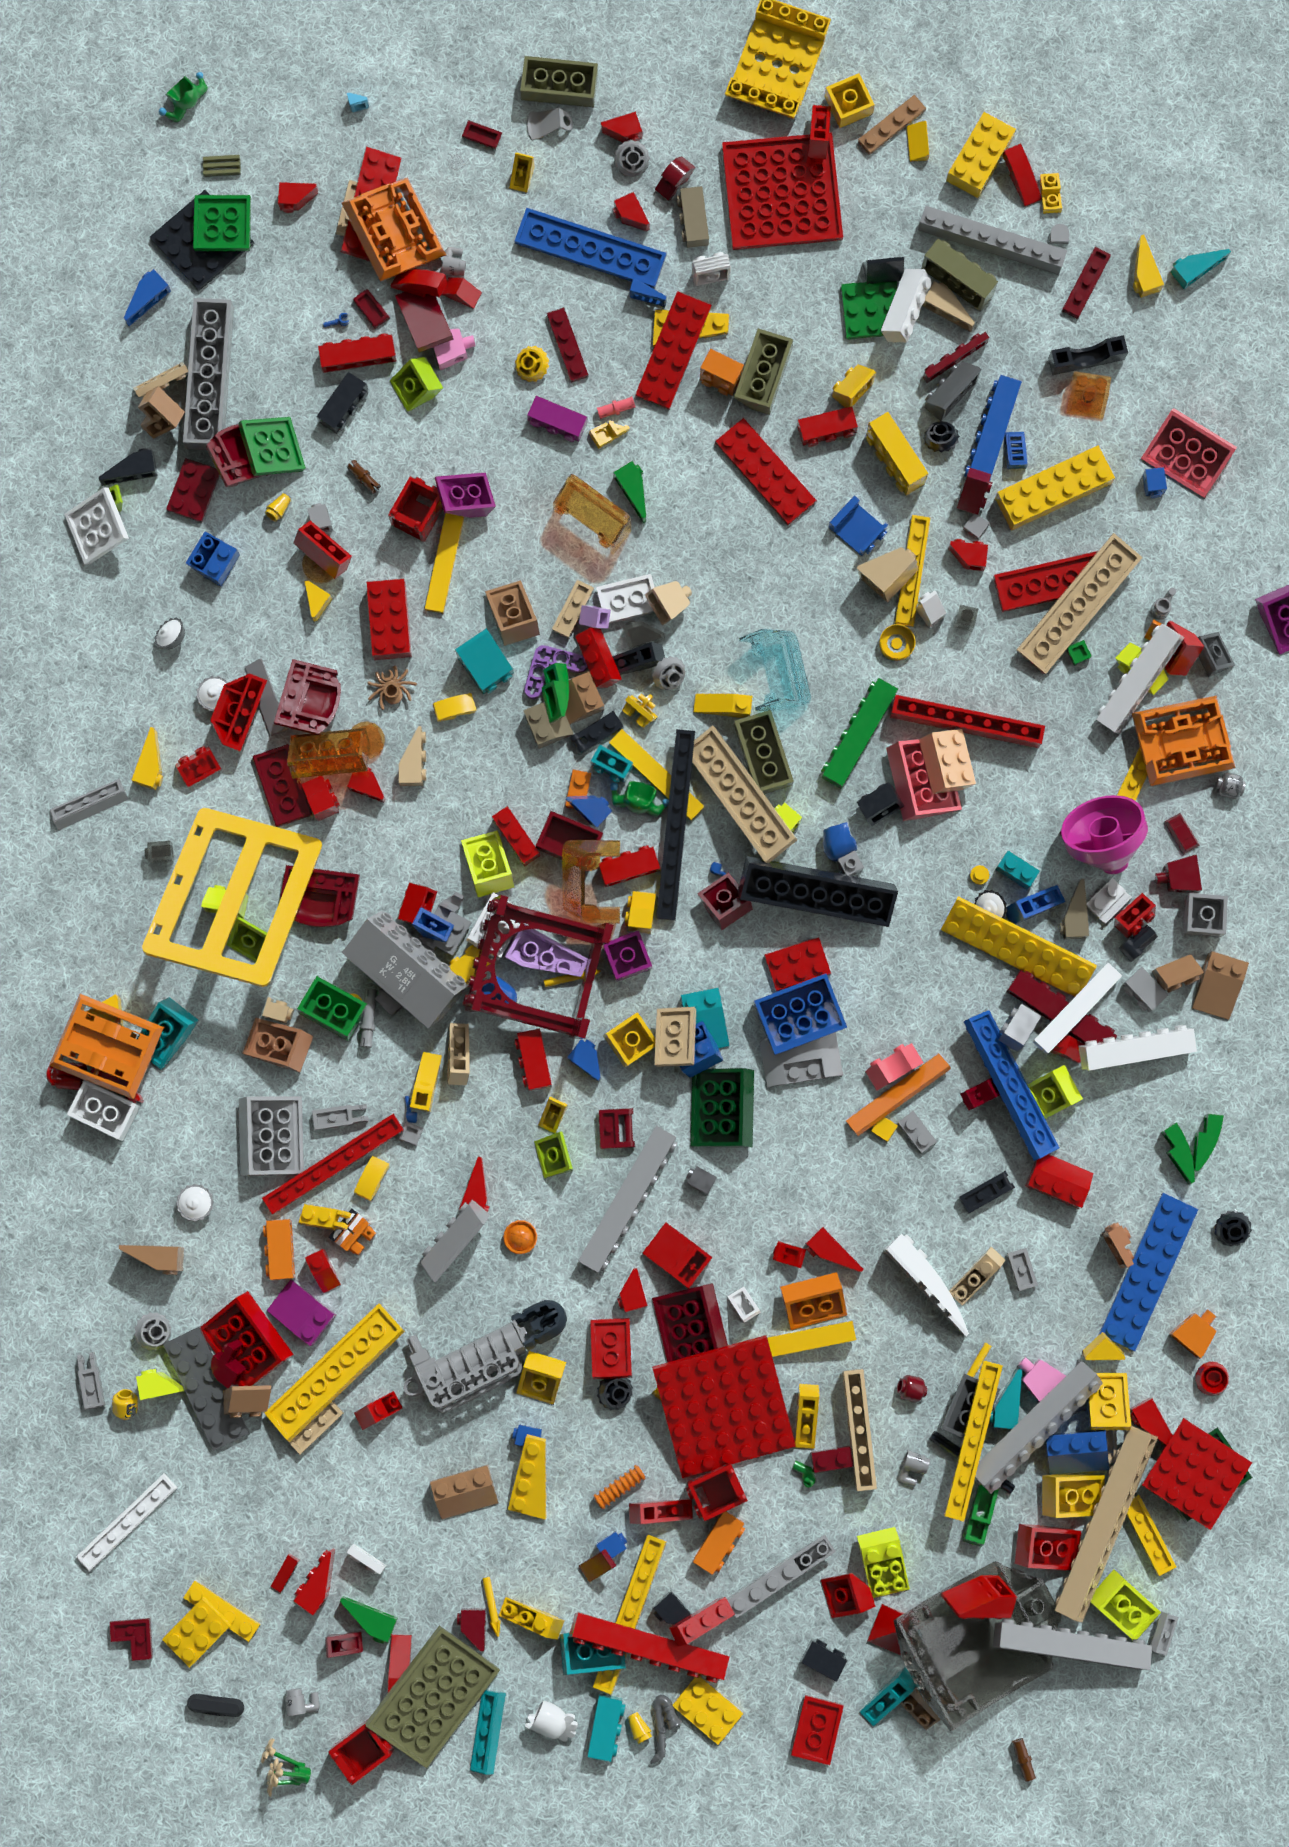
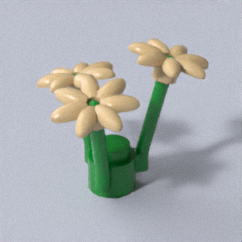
M273 1738L268 1741L261 1763H264L269 1755L271 1757L276 1756L297 1766V1768L293 1767L292 1772L283 1771L281 1769L283 1763H279L278 1758L275 1759L274 1764H270V1770L267 1773V1793L270 1797L272 1796V1787H277V1785L300 1786L301 1783L308 1784L311 1775V1769L305 1767V1763L297 1762L276 1752V1749L272 1748L275 1741ZM288 1776L292 1780H278V1777Z

